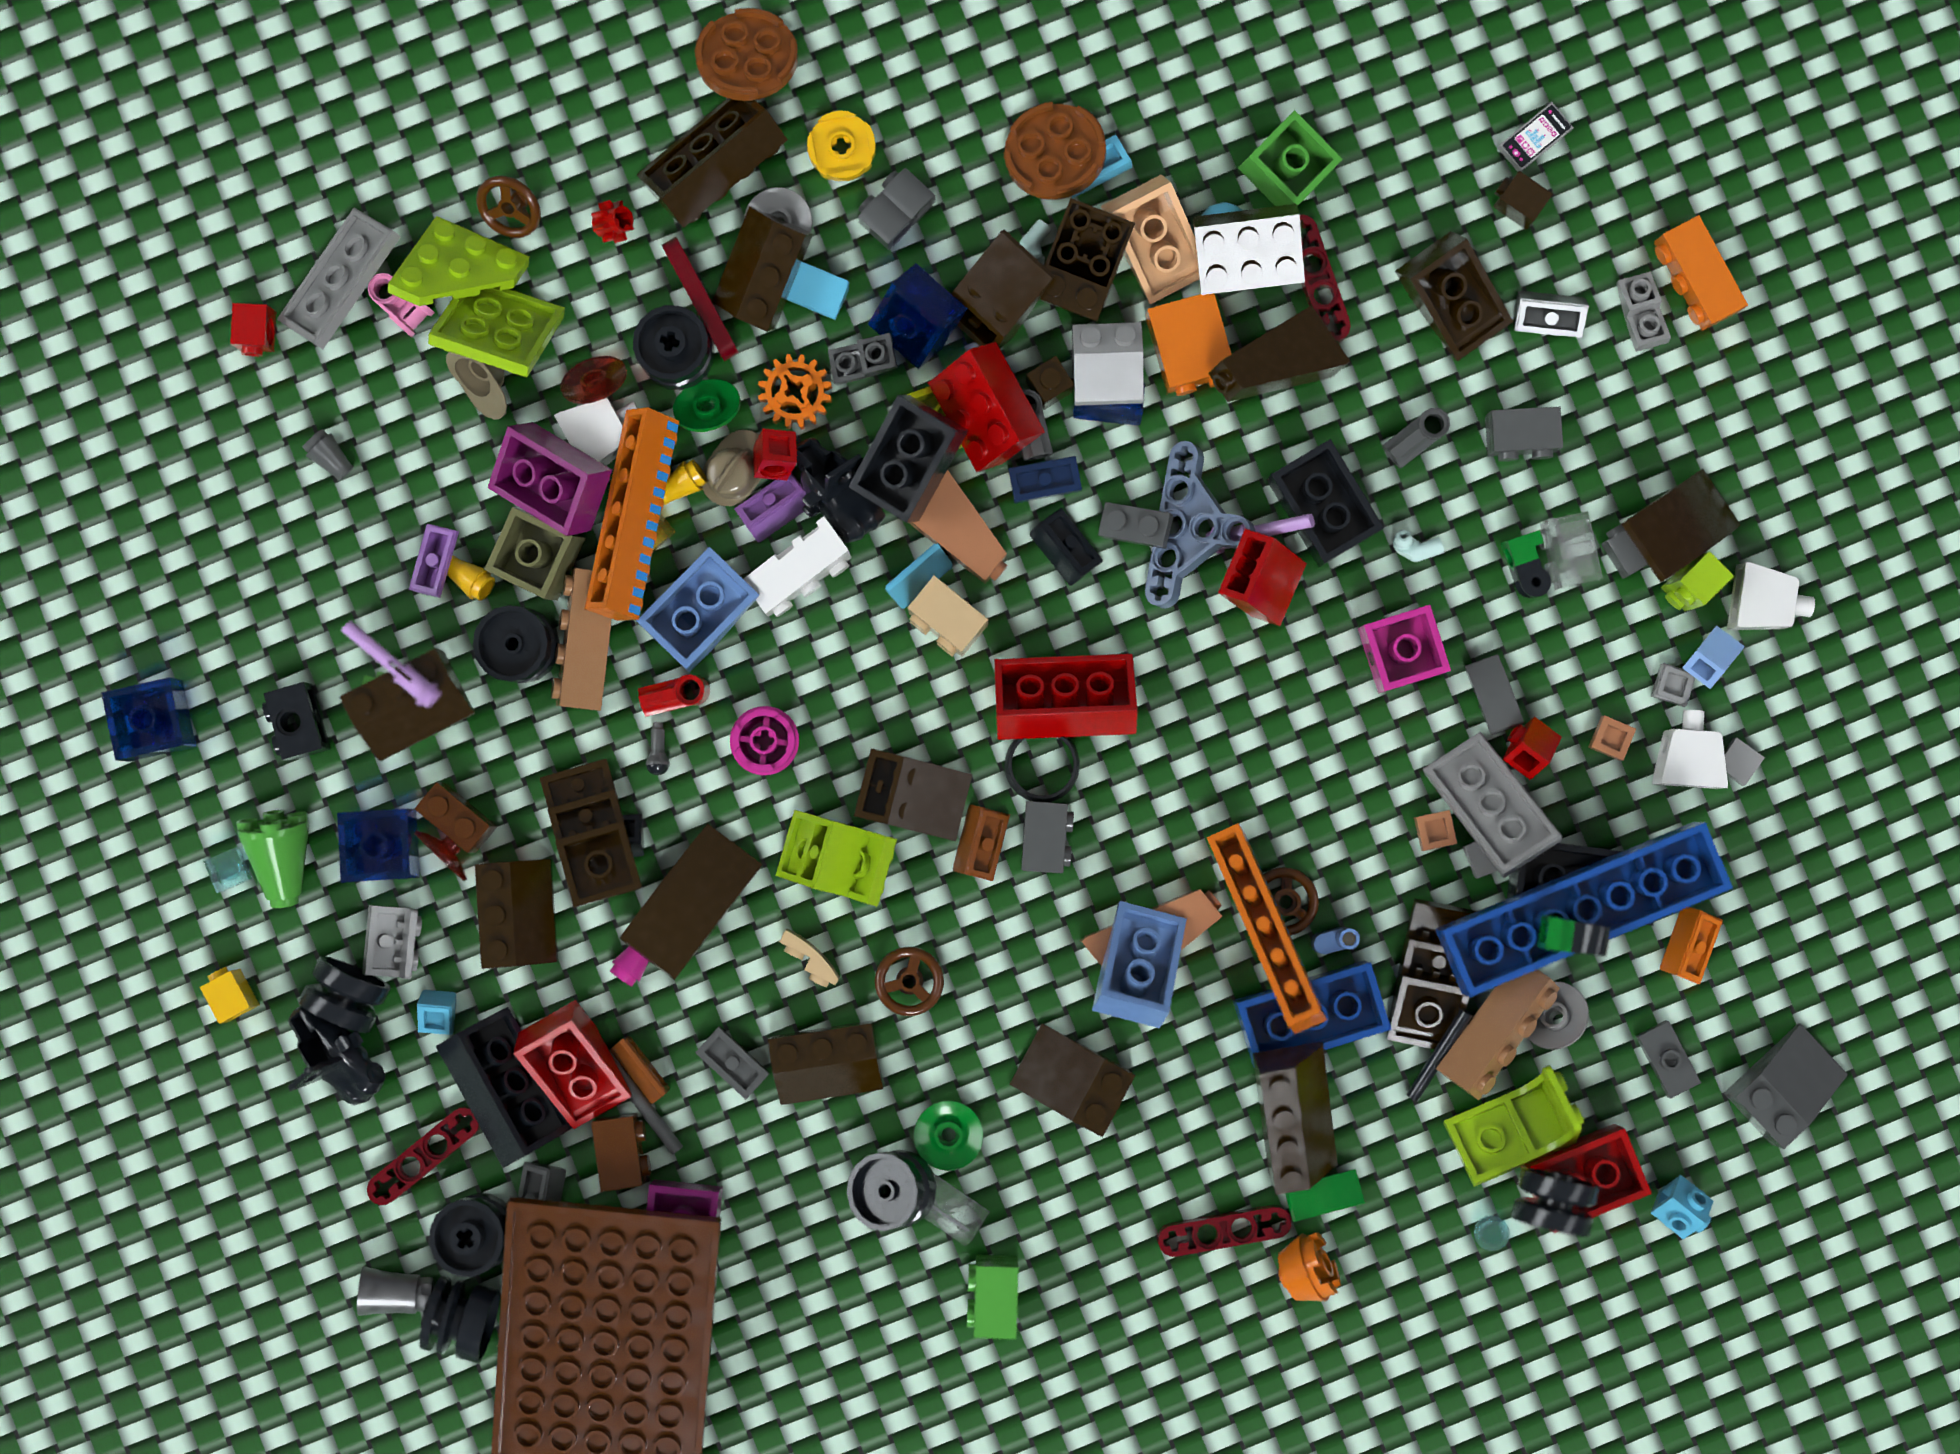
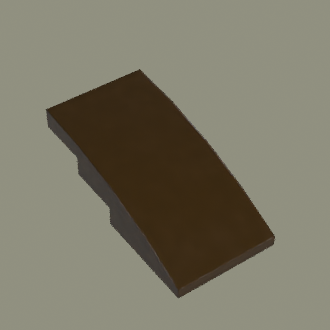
M1704 469L1699 470L1621 524L1660 583L1741 526Z
M602 759L540 777L556 839L555 843L573 907H581L641 889L642 885L608 760Z
M707 823L619 939L675 980L716 929L718 923L761 869L762 864Z
M1414 899L1391 1006L1389 1023L1392 1030L1387 1031V1040L1435 1049L1460 1008H1467L1469 996L1461 993L1435 929L1477 911Z

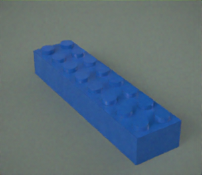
M1692 822L1436 928L1435 931L1461 993L1472 997L1575 954L1537 947L1542 915L1610 928L1609 939H1612L1730 890L1733 887L1706 822Z

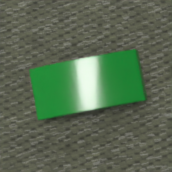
M1356 1169L1323 1177L1311 1189L1285 1193L1293 1222L1365 1203Z

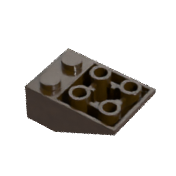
M1070 198L1045 263V267L1055 275V278L1039 300L1098 323L1135 223Z
M1003 229L954 289L941 311L979 346L996 342L998 347L1002 348L1018 332L1055 278V275Z
M871 748L854 816L956 841L972 774Z

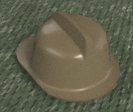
M448 352L446 363L449 371L460 383L477 410L488 418L494 420L501 419L507 410L506 398L501 389L504 383V370Z
M739 430L730 433L721 441L709 457L703 468L708 483L703 485L702 488L705 495L712 502L721 506L740 504L750 496L762 478H754L753 446L759 436L758 433L751 430Z

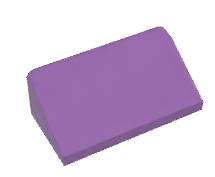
M791 473L787 481L774 480L734 508V510L756 541L761 542L804 512L802 508L806 504L803 502V497L806 493L799 481Z
M431 524L426 525L408 590L441 598L459 531Z

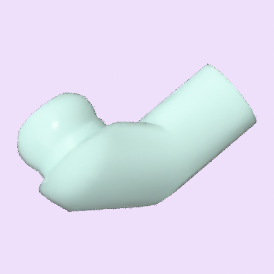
M1038 219L1019 243L1044 265L1045 256H1042L1040 243L1051 232V228L1045 222Z

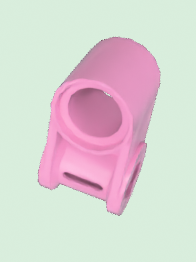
M387 273L374 275L367 288L369 296L389 314L388 317L412 338L415 335L414 329L427 316H432L435 312L427 305L417 306L395 295H391L387 299H380L379 290L382 286L388 284L393 276Z

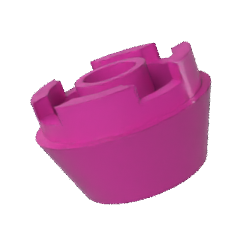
M760 706L746 711L736 720L730 734V747L735 760L742 768L757 775H772L784 770L794 760L799 747V734L795 723L785 712L774 707Z

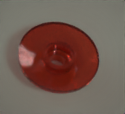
M593 357L572 367L563 377L560 389L564 398L572 403L587 404L597 402L612 395L623 385L627 377V370L624 363L616 357Z
M417 830L414 833L462 881L465 882L467 880L463 865L457 856L461 849L448 836L440 840L422 831Z

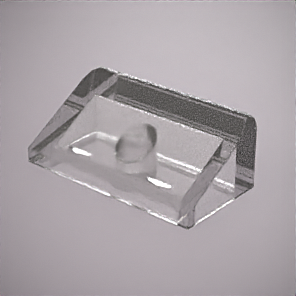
M934 1174L937 1186L935 1203L924 1218L961 1244L967 1246L974 1239L990 1211Z

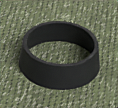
M1068 737L1058 738L1066 743L1072 753L1074 761L1072 776L1066 786L1060 791L1044 796L1029 793L1017 783L1012 772V757L1015 749L1024 739H1015L1011 743L1005 756L1004 767L1007 780L1017 794L1029 801L1046 803L1063 797L1072 789L1078 778L1080 762L1077 750Z

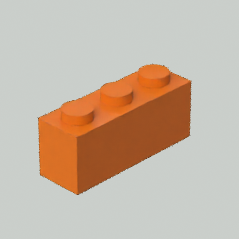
M1700 215L1667 231L1654 241L1658 260L1661 264L1667 265L1673 276L1671 277V282L1675 291L1679 295H1683L1689 306L1687 311L1690 319L1695 325H1699L1702 331L1731 317L1748 306Z

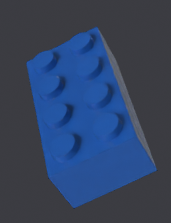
M1364 960L1309 977L1327 1020L1297 1034L1289 1028L1273 989L1233 1000L1253 1067V1053L1320 1041H1322L1324 1050L1392 1030L1371 962Z

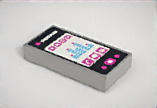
M1551 102L1502 142L1498 149L1517 172H1522L1571 132L1574 127Z

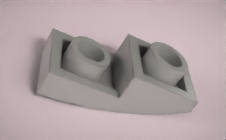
M1651 271L1618 280L1617 287L1620 302L1635 351L1669 343L1671 336L1660 310L1662 299Z

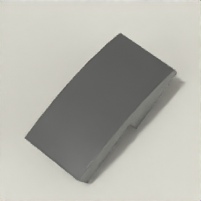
M890 333L857 340V344L828 350L833 382L837 386L898 368Z
M1498 654L1466 665L1467 676L1477 697L1478 706L1490 734L1494 735L1516 727L1518 724H1524L1516 698Z

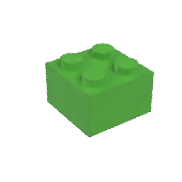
M1294 110L1238 169L1274 206L1297 204L1298 206L1343 159Z
M976 1255V1264H969L968 1292H975V1299H968L967 1327H974V1338L1016 1339L1018 1256Z

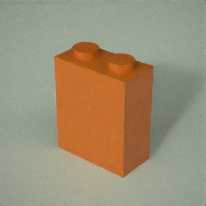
M1199 294L1148 308L1145 317L1167 394L1176 392L1177 396L1187 395L1197 390L1196 386L1208 382L1210 387H1215L1208 373L1223 359L1232 354L1215 294Z

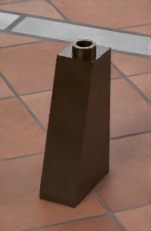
M1311 305L1223 359L1208 374L1213 380L1215 388L1223 394L1227 402L1331 378L1351 361Z

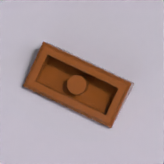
M969 805L953 871L993 881L1010 815Z
M631 1036L623 1038L610 1049L651 1104L670 1091L668 1084Z

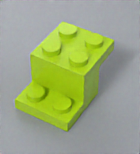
M794 810L775 876L878 907L880 897L884 891V883L890 862L894 856L897 839Z

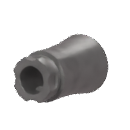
M363 1266L358 1286L357 1315L381 1313L416 1314L417 1311L423 1312L427 1299L434 1289V1280L432 1277L420 1278V1275L387 1272Z

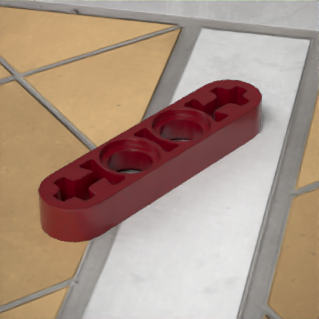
M1299 215L1301 227L1310 230L1305 236L1307 245L1315 243L1314 247H1308L1302 251L1303 259L1308 255H1315L1320 259L1322 265L1321 269L1317 272H1308L1304 268L1305 282L1301 283L1308 305H1312L1326 327L1330 324L1328 313L1321 317L1319 312H1327L1335 306L1337 307L1338 311H1334L1331 315L1335 324L1341 323L1343 327L1339 330L1338 336H1335L1333 331H1330L1337 343H1340L1350 332V320L1317 224L1310 216ZM1318 287L1328 288L1332 292V301L1324 305L1319 304L1314 298L1315 289Z
M677 237L662 244L661 246L723 360L726 361L739 354Z
M463 1106L453 1111L377 1173L367 1186L369 1199L378 1205H387L395 1201L476 1135L481 1128L469 1106ZM460 1114L463 1117L472 1116L473 1120L470 1122L471 1131L468 1128H464L456 1133L454 1136L460 1139L456 1143L453 1134L449 1130L461 1122ZM446 1124H448L449 1130L444 1128ZM433 1135H442L446 1139L447 1149L443 1154H436L430 1149L429 1142ZM407 1157H414L420 1163V1171L416 1176H409L403 1171L402 1164ZM394 1176L401 1180L388 1190L391 1194L390 1197L387 1194L382 1196L378 1194L377 1190L380 1188L378 1181L386 1183Z
M1267 1205L1168 1223L1159 1230L1157 1242L1164 1254L1170 1257H1178L1278 1239L1290 1231L1292 1220L1289 1213L1283 1207ZM1274 1212L1280 1218H1284V1222L1279 1223L1278 1230H1274L1271 1225L1260 1226L1263 1233L1257 1234V1224L1253 1218L1254 1215H1259L1261 1222L1271 1220V1213ZM1245 1218L1250 1222L1251 1230L1246 1236L1237 1237L1232 1233L1231 1226L1236 1219ZM1210 1224L1216 1228L1217 1236L1212 1242L1203 1243L1198 1239L1197 1232L1202 1225ZM1191 1227V1236L1195 1246L1189 1247L1188 1239L1178 1241L1177 1248L1171 1249L1169 1243H1163V1239L1169 1238L1170 1231H1175L1177 1236H1186L1188 1234L1185 1228Z

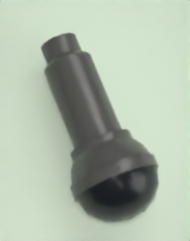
M655 722L651 729V753H649L646 767L651 774L662 775L668 771L670 762L665 753V730L663 729V723Z

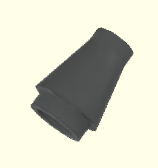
M323 429L314 434L302 447L307 452V458L328 471L338 481L343 479L354 468L331 433L327 434Z

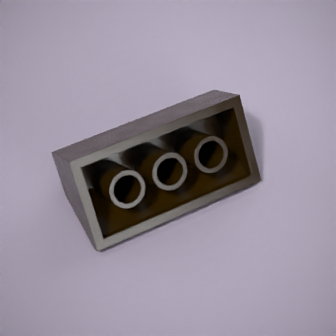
M727 98L641 170L637 176L666 211L684 228L689 223L699 219L702 212L711 204L724 198L728 190L741 179L750 176L754 168L762 161L775 155L779 151L780 146L788 139L769 112L757 101H739Z
M1322 1041L1253 1053L1268 1173L1276 1195L1311 1189L1338 1165Z

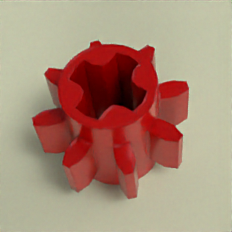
M611 200L598 203L600 211L591 213L593 217V232L602 237V242L604 243L614 241L615 243L626 241L627 236L625 232L634 230L632 212L623 206L622 200L613 203Z

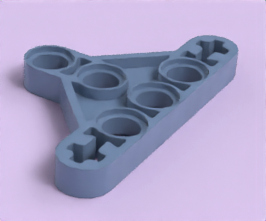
M1181 441L1171 449L1159 509L1161 512L1171 513L1173 517L1180 516L1182 526L1177 533L1169 534L1166 549L1152 548L1145 587L1147 600L1151 604L1163 609L1174 606L1178 601L1182 580L1185 576L1220 548L1237 549L1240 540L1233 541L1230 537L1231 528L1235 524L1243 523L1246 529L1255 532L1253 523L1239 515L1226 514L1201 479L1204 454L1198 446L1188 441ZM1189 452L1193 455L1192 460H1187L1186 463L1182 462L1181 456H1185ZM1178 471L1181 473L1187 472L1190 474V477L1177 475ZM1185 482L1188 486L1187 495L1181 500H1175L1173 496L1174 488L1177 484ZM1210 519L1214 524L1213 532L1209 536L1202 538L1199 535L1198 528L1204 520ZM1173 549L1176 554L1174 564L1170 567H1163L1161 563L1163 553ZM1162 572L1168 575H1172V578L1170 579L1168 577H1160L1159 573ZM1163 587L1169 589L1168 595H1162V597L1156 595L1157 589H1163Z

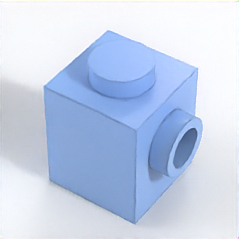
M1716 625L1682 668L1711 689L1745 646Z

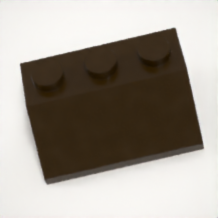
M749 206L712 302L735 318L766 332L776 329L813 233Z
M434 648L403 664L404 666L410 664L412 668L431 684L435 682L438 684L437 689L442 693L429 708H426L424 705L418 706L416 704L417 699L398 683L396 684L393 681L395 676L389 671L339 696L355 729L379 761H383L476 714L444 651ZM398 667L394 668L409 682L412 681V679L407 674H405L401 669H399Z
M551 859L475 864L481 969L558 962Z
M873 1020L775 1035L768 1039L772 1072L781 1105L883 1089Z

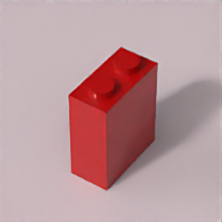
M1245 529L1218 593L1251 617L1281 626L1307 563L1277 539Z

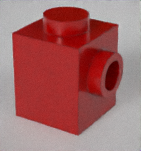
M1534 716L1524 726L1518 724L1512 730L1507 739L1511 743L1503 760L1531 780L1551 762L1562 736Z

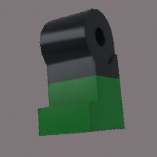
M1540 530L1500 543L1515 588L1521 596L1528 599L1546 594L1551 586V577L1542 568L1535 547L1544 543Z
M1542 915L1537 947L1606 957L1610 928Z

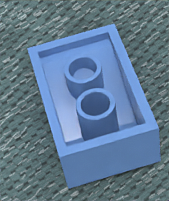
M708 547L639 617L637 622L690 673L714 649L760 595L714 550Z
M1119 901L1098 979L1092 1011L1160 1028L1170 1010L1187 918Z

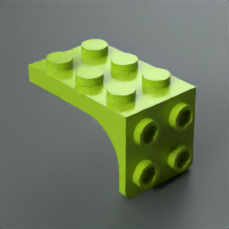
M1550 1065L1544 1067L1541 1074L1526 1085L1444 1120L1443 1124L1474 1187L1577 1142L1582 1130L1580 1124L1584 1123L1578 1106L1575 1103L1570 1105L1564 1093L1568 1091V1088L1559 1071L1554 1073Z

